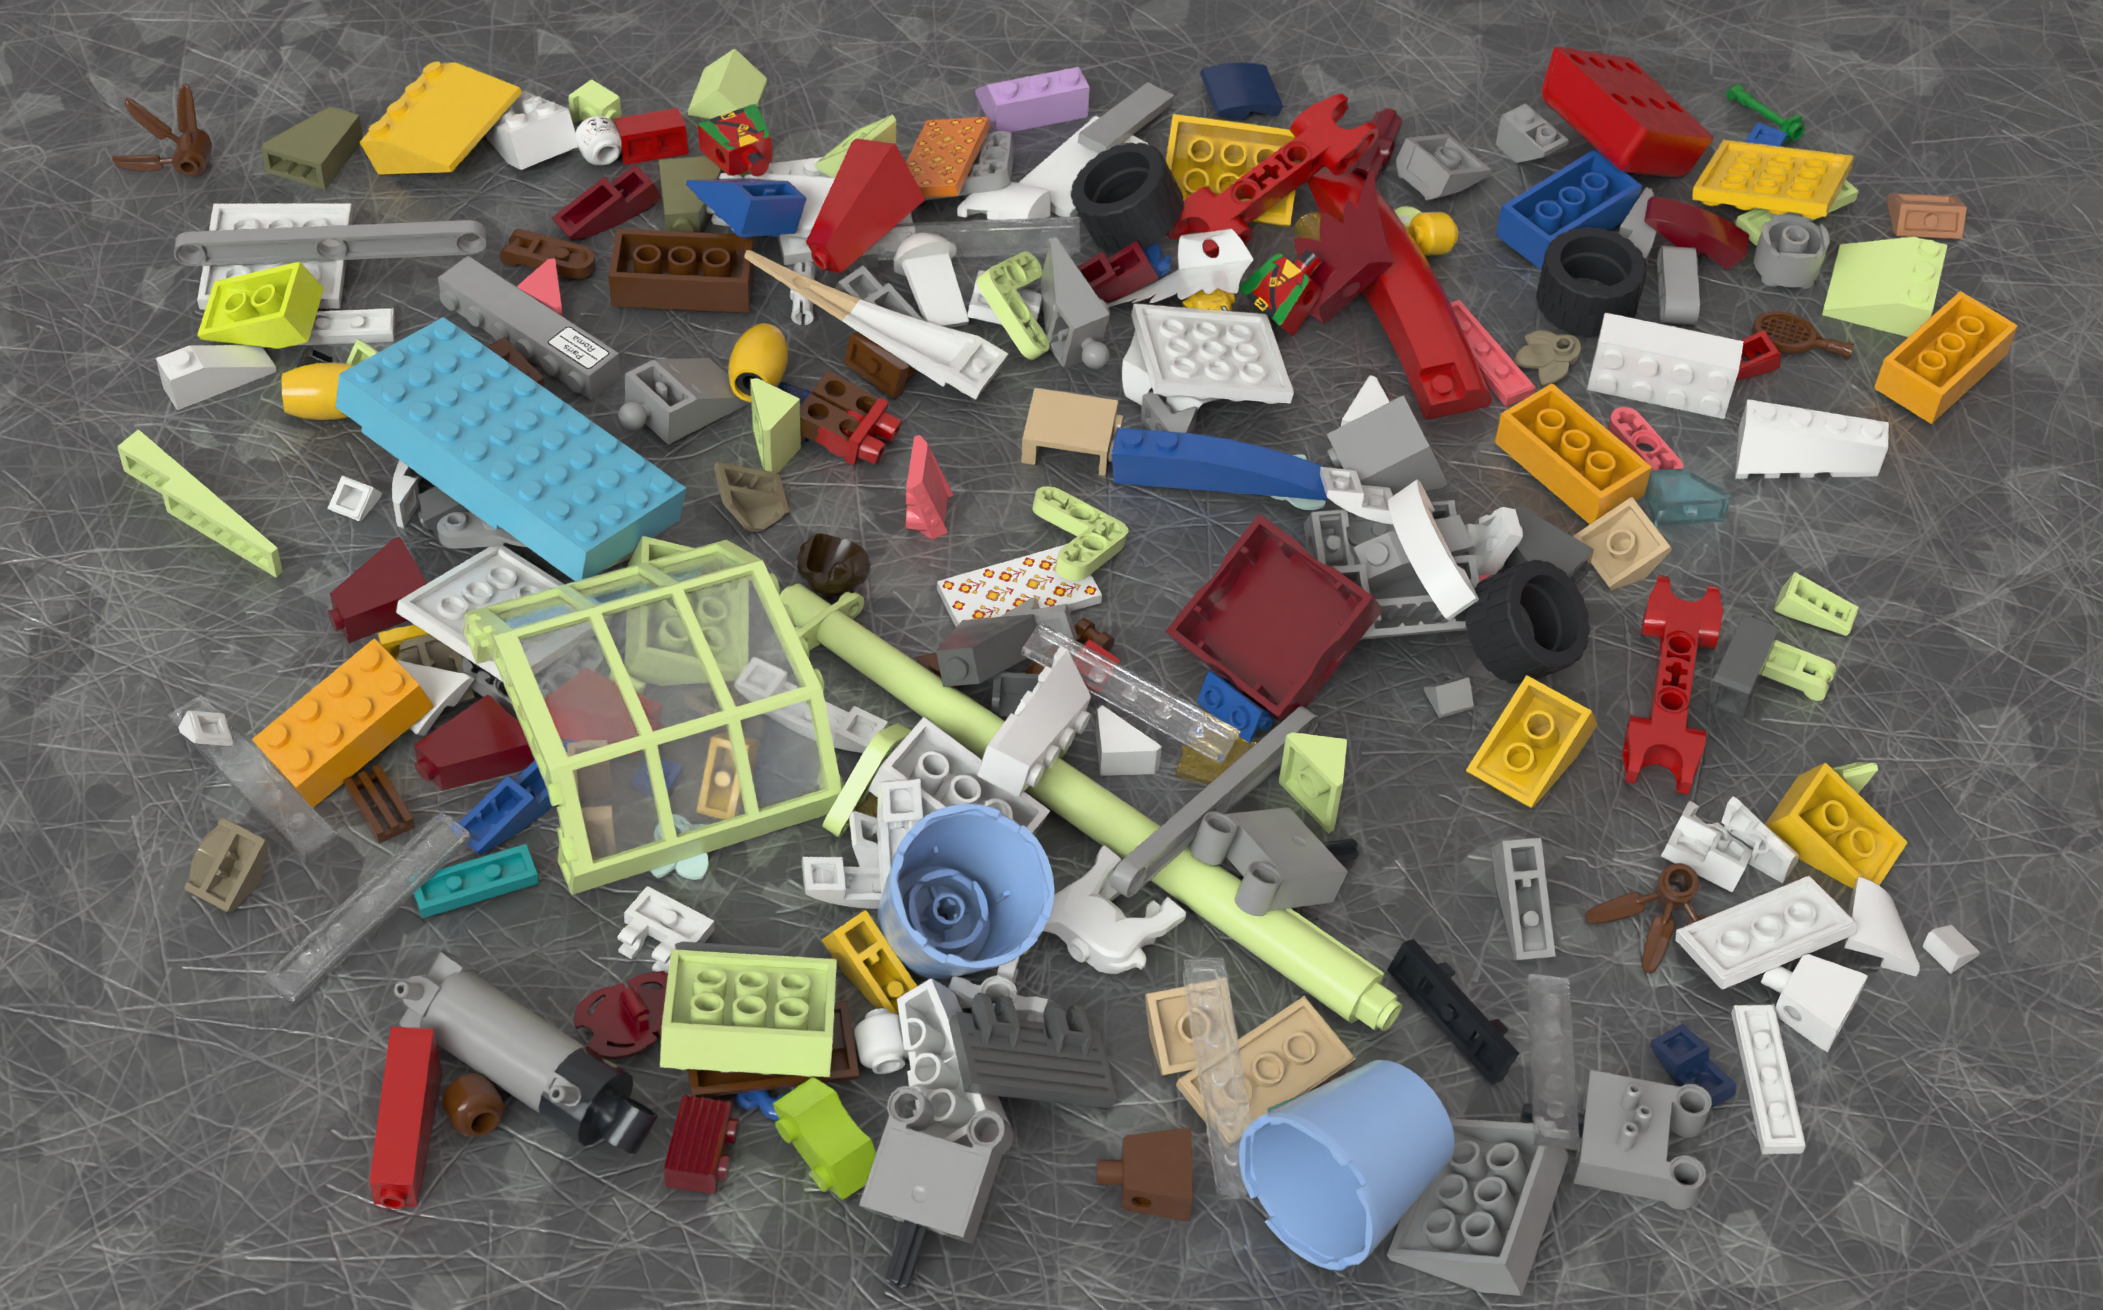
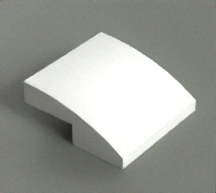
M1320 468V477L1327 498L1357 516L1393 525L1388 507V499L1393 497L1390 488L1361 485L1356 470Z

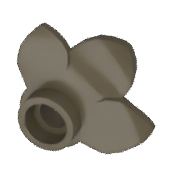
M1547 330L1534 331L1525 335V341L1528 345L1518 351L1514 363L1518 367L1539 369L1541 386H1548L1568 375L1570 366L1575 364L1581 355V343L1572 335H1556Z

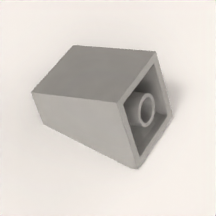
M1404 395L1327 434L1333 446L1327 452L1335 468L1343 467V469L1356 470L1361 485L1390 488L1393 496L1415 480L1421 482L1425 491L1443 488L1448 485Z

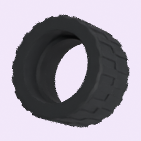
M1125 143L1099 153L1079 171L1076 180L1072 184L1071 199L1075 209L1095 244L1107 252L1117 253L1135 241L1143 249L1151 246V244L1156 241L1158 242L1166 233L1172 230L1182 215L1181 211L1184 209L1183 194L1163 155L1156 147L1146 143Z
M1583 227L1582 229L1575 228L1568 230L1566 233L1559 234L1555 240L1549 243L1544 256L1536 293V300L1538 301L1540 311L1543 312L1544 317L1548 321L1555 324L1554 326L1561 330H1566L1568 333L1582 335L1583 337H1599L1605 313L1635 318L1647 273L1646 259L1642 256L1643 253L1632 241L1616 232L1607 231V229ZM1574 278L1593 279L1608 286H1592Z
M1541 560L1526 561L1481 580L1477 587L1474 588L1479 600L1466 609L1467 615L1465 620L1468 638L1483 666L1500 680L1517 684L1522 683L1526 675L1536 680L1574 665V662L1580 660L1583 656V651L1587 648L1590 625L1588 623L1589 615L1585 607L1584 598L1574 581L1566 575L1567 573L1561 568H1557L1551 562H1543ZM1520 604L1530 617L1535 640L1524 624Z

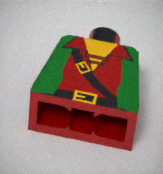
M756 104L697 123L701 152L727 175L735 176L749 171L753 176L759 177L767 172L769 164L773 160L771 136Z
M1306 249L1294 264L1281 253H1277L1239 286V291L1281 328L1294 336L1322 293V288L1309 278L1322 261L1309 249Z

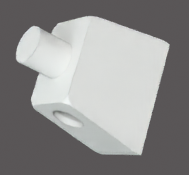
M1806 954L1802 956L1793 972L1778 966L1766 971L1761 983L1781 993L1775 1007L1777 1018L1822 1050L1828 1052L1857 1002L1868 976Z

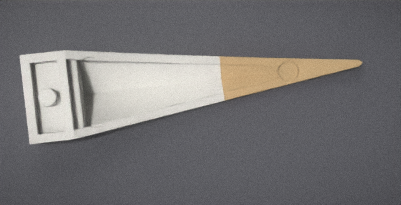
M746 250L744 258L941 386L944 387L950 384L975 400L996 375L1008 356V353L977 335L922 321L858 299L805 277L753 251Z

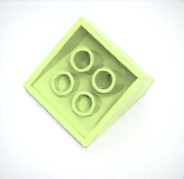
M1918 237L1840 244L1822 315L1909 337L1931 318L1947 245Z

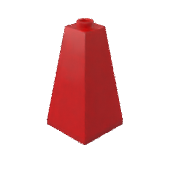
M857 138L851 142L806 240L812 252L811 258L820 269L842 273L925 200L896 144Z

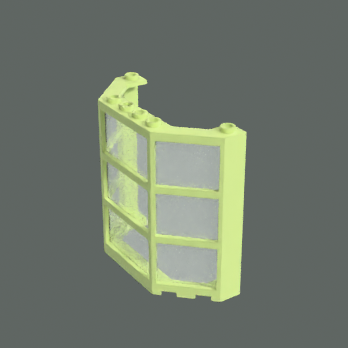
M728 540L464 612L463 633L476 664L490 661L493 657L547 787L550 803L552 806L559 805V807H556L561 826L556 828L560 842L558 863L571 895L828 815L844 787L843 780L838 771L824 700V681L818 669L813 670L809 661V649L806 640L802 636L798 637L795 631L794 616L789 605H783L779 596L778 580L774 573L769 574L762 559Z

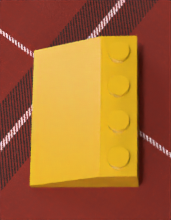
M432 62L423 69L422 75L415 82L405 88V93L398 101L392 103L387 108L386 114L369 127V132L363 137L360 144L378 175L452 172L522 94V91L518 86L456 62Z
M1173 114L1166 163L1183 194L1184 202L1187 197L1204 186H1209L1219 195L1233 185L1235 181L1296 137L1289 129ZM1296 189L1251 222L1290 227ZM1242 199V200H1240V201H1244V202H1245V201H1249V200H1251V199Z

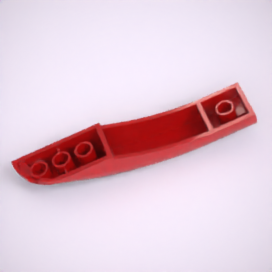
M1323 167L1307 180L1321 216L1323 213H1327L1342 224H1344L1346 201L1350 200L1357 209L1366 181L1361 176L1348 170L1336 176L1326 167ZM1376 190L1380 219L1394 264L1362 292L1376 313L1397 353L1425 420L1489 407L1492 396L1458 318L1438 278L1400 217Z

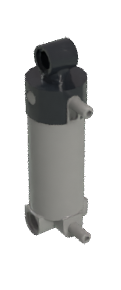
M441 950L426 977L413 976L407 981L397 982L394 987V993L397 997L403 998L404 1003L408 1006L399 1022L401 1027L434 1029L436 1043L537 1111L540 1117L583 1146L592 1145L601 1138H604L623 1151L637 1154L658 1115L649 1107L630 1098L633 1089V1077L628 1072L590 1047H585L479 977L480 970L447 951Z

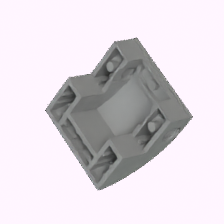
M1455 500L1431 502L1435 510L1431 513L1434 520L1457 515ZM1345 509L1311 512L1306 522L1303 523L1307 553L1319 562L1335 568L1367 591L1383 609L1360 640L1468 630L1465 620L1467 615L1466 609L1452 619H1446L1430 597L1417 574L1377 591H1371L1366 564H1359L1353 547L1387 532L1394 531V525L1368 520L1360 516L1348 517V511ZM1475 554L1453 556L1457 566L1465 570L1473 588H1476L1479 583Z

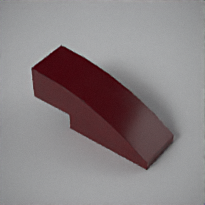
M634 164L611 183L603 177L551 218L573 241L620 225L645 211L662 199L654 183Z
M1654 196L1648 199L1644 222L1675 246L1695 248L1696 256L1703 252L1726 270L1746 257L1749 234L1733 223L1690 204Z
M1137 241L1109 258L1102 251L1077 266L1097 297L1105 303L1121 298L1159 279Z

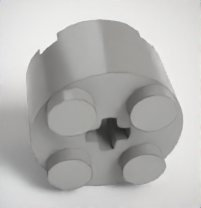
M1799 213L1775 214L1771 221H1766L1763 224L1754 255V265L1761 275L1762 282L1771 287L1778 285L1784 287H1812L1820 274L1830 238L1827 229L1821 223L1818 227L1810 222V218L1803 217Z

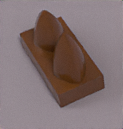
M858 331L850 334L844 364L892 399L903 395L906 380L912 377L917 370Z

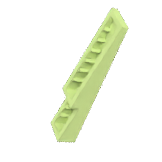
M139 429L117 446L124 472L163 495L166 510L169 514L277 578L283 573L278 548Z

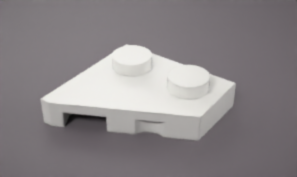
M1501 507L1493 511L1491 515L1479 518V524L1465 525L1474 545V549L1468 551L1469 555L1475 554L1478 576L1484 574L1495 575L1503 567L1514 548L1520 544L1523 531L1519 524L1516 509Z

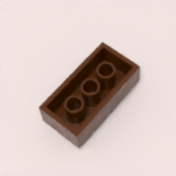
M616 228L609 270L611 306L749 313L755 265L745 259L744 256L746 250L754 252V236L752 238H742L736 234Z

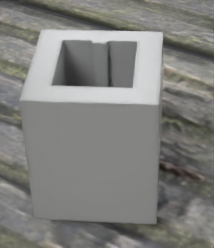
M1525 103L1501 115L1495 145L1513 161L1519 163L1549 155L1567 146L1569 140Z

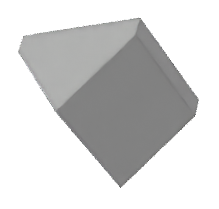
M1458 677L1424 687L1423 691L1439 718L1474 709L1469 677Z

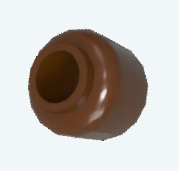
M471 1073L457 1078L446 1088L442 1097V1106L455 1130L464 1136L476 1137L487 1135L497 1127L504 1115V1102L492 1081L482 1074Z

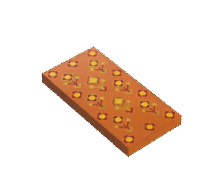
M989 117L926 120L906 160V164L924 198L959 195L991 127Z

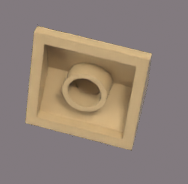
M1630 497L1573 536L1594 549L1590 564L1611 591L1645 579L1672 551L1671 546L1633 497Z
M1226 979L1145 994L1149 1037L1161 1076L1193 1070L1238 1040Z

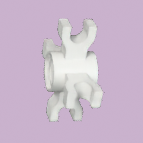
M1019 957L999 966L997 976L987 978L981 986L973 984L964 978L952 976L949 989L954 991L961 1009L971 1008L973 998L977 993L990 995L991 1003L997 1001V998L1000 996H1009L1013 998L1012 1001L1016 1008L1018 1020L1045 1023L1043 1012L1048 1004V999L1017 995L1015 981L1018 975V969L1016 968Z

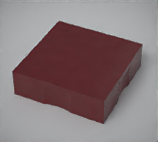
M1258 514L1226 554L1216 574L1195 593L1165 632L1180 647L1221 678H1227L1233 687L1261 708L1267 709L1270 715L1282 722L1300 706L1305 708L1308 706L1383 609L1371 594L1335 568L1313 558L1303 549L1299 542Z

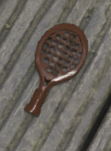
M1766 312L1759 315L1753 323V334L1764 330L1766 334L1772 335L1768 337L1777 350L1782 353L1797 354L1821 348L1827 352L1829 351L1850 359L1854 343L1851 342L1846 343L1822 337L1807 320L1788 312Z

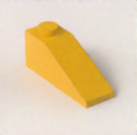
M864 910L823 938L822 942L832 957L837 959V964L846 977L876 1009H887L889 1013L899 1015L897 999L916 988L917 985L868 912Z

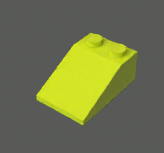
M301 262L214 281L197 336L201 340L278 349L307 343L311 335L324 287Z

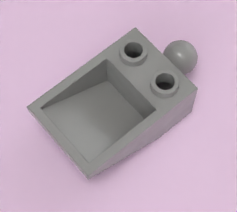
M1057 237L1052 238L1049 242L1041 277L1045 334L1050 344L1049 348L1063 369L1082 361L1091 369H1100L1107 364L1110 356L1107 346L1102 343L1110 316L1108 306L1102 299L1097 297Z
M710 358L654 359L625 373V404L618 412V420L623 428L631 431L638 430L646 424L669 445L751 402L744 401L734 394L728 374Z

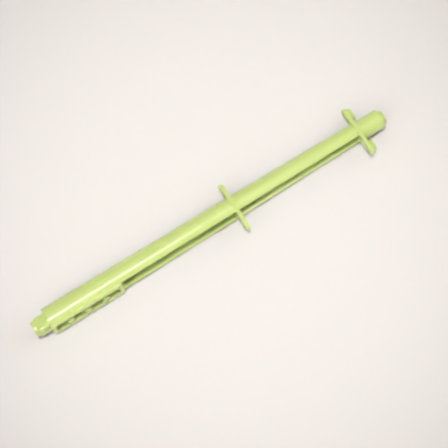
M799 583L788 586L781 592L779 596L783 605H789L792 610L795 626H797L794 627L798 637L802 636L806 640L809 651L820 644L824 645L983 760L987 745L1005 721L955 687H943L940 677L854 621L853 619L859 615L864 606L865 600L863 596L857 592H846L839 598L838 602L831 605ZM1060 750L1051 769L1045 767L1038 784L1035 787L1029 786L1025 790L1027 793L1102 846L1105 845L1119 856L1121 860L1161 827L1062 760L1061 758L1066 752ZM1190 846L1151 879L1153 883L1349 1023H1354L1359 1019L1374 1030L1379 1028L1382 1031H1386L1398 1018L1403 1005L1397 1001V995L1381 985L1384 972L1291 908L1268 911L1264 916H1253L1242 911L1236 905L1234 899L1242 881L1219 865H1209L1199 861L1191 853Z

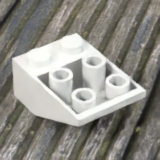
M522 91V94L484 135L509 165L520 170L578 147L575 138L576 132L569 109L528 93V91Z

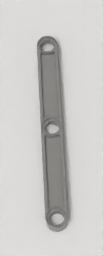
M474 220L183 232L176 237L174 257L180 264L185 266H213L473 255L485 249L487 231L482 223ZM471 233L478 235L480 238L476 241H467L462 236ZM333 239L338 241L340 245L328 247L322 242ZM186 245H193L197 247L199 251L195 253H188L181 249V247Z
M1304 706L1297 708L1127 855L1112 874L1110 886L1127 898L1133 896L1192 844L1206 813L1212 811L1226 814L1282 764L1286 735L1291 732L1313 735L1319 723V715Z

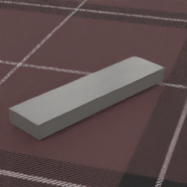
M1147 82L1082 130L1078 136V143L1097 153L1120 145L1173 105L1175 95Z

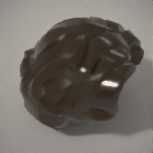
M817 533L811 536L801 545L800 552L796 557L799 574L808 581V584L815 592L825 596H838L863 584L868 579L871 570L869 557L861 546L827 534Z

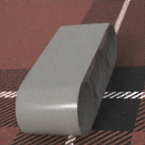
M1661 245L1657 259L1660 322L1695 326L1698 322L1700 311L1696 249Z

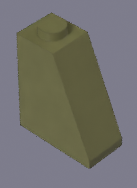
M329 106L266 141L261 146L265 172L325 190L363 139L360 116Z
M707 156L660 159L659 172L665 230L703 233L712 214L707 213V204L698 199L697 195L686 185L687 180L719 179L720 174L725 172Z

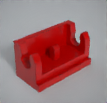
M679 108L614 118V124L621 138V157L624 165L689 154L686 124Z

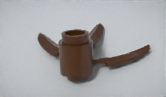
M183 84L179 89L177 97L178 130L182 133L180 137L173 134L172 129L137 102L131 98H125V107L139 124L158 139L164 140L168 137L177 145L173 157L119 155L112 157L115 165L137 171H160L163 169V164H173L174 168L185 176L196 177L204 173L211 154L212 143L209 135L197 128L194 100L189 85Z
M1682 863L1671 864L1662 871L1655 882L1653 893L1641 896L1638 892H1632L1599 904L1588 910L1585 914L1586 920L1590 923H1605L1639 914L1645 909L1644 903L1657 900L1665 910L1663 916L1657 915L1654 917L1647 936L1642 957V968L1644 972L1649 974L1656 971L1668 947L1675 927L1674 921L1670 919L1673 910L1682 908L1686 910L1691 918L1687 921L1686 926L1707 917L1703 914L1697 915L1690 904L1699 889V878L1690 866ZM1670 885H1676L1680 892L1673 890Z

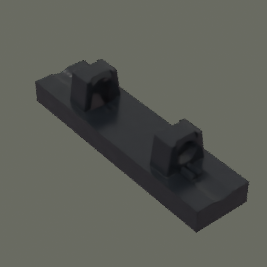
M1414 939L1403 942L1387 971L1491 1085L1503 1081L1510 1066L1519 1055V1052L1504 1037V1034L1508 1032V1028L1499 1019L1488 1020L1451 980L1452 976L1455 975V971L1446 962L1437 964Z

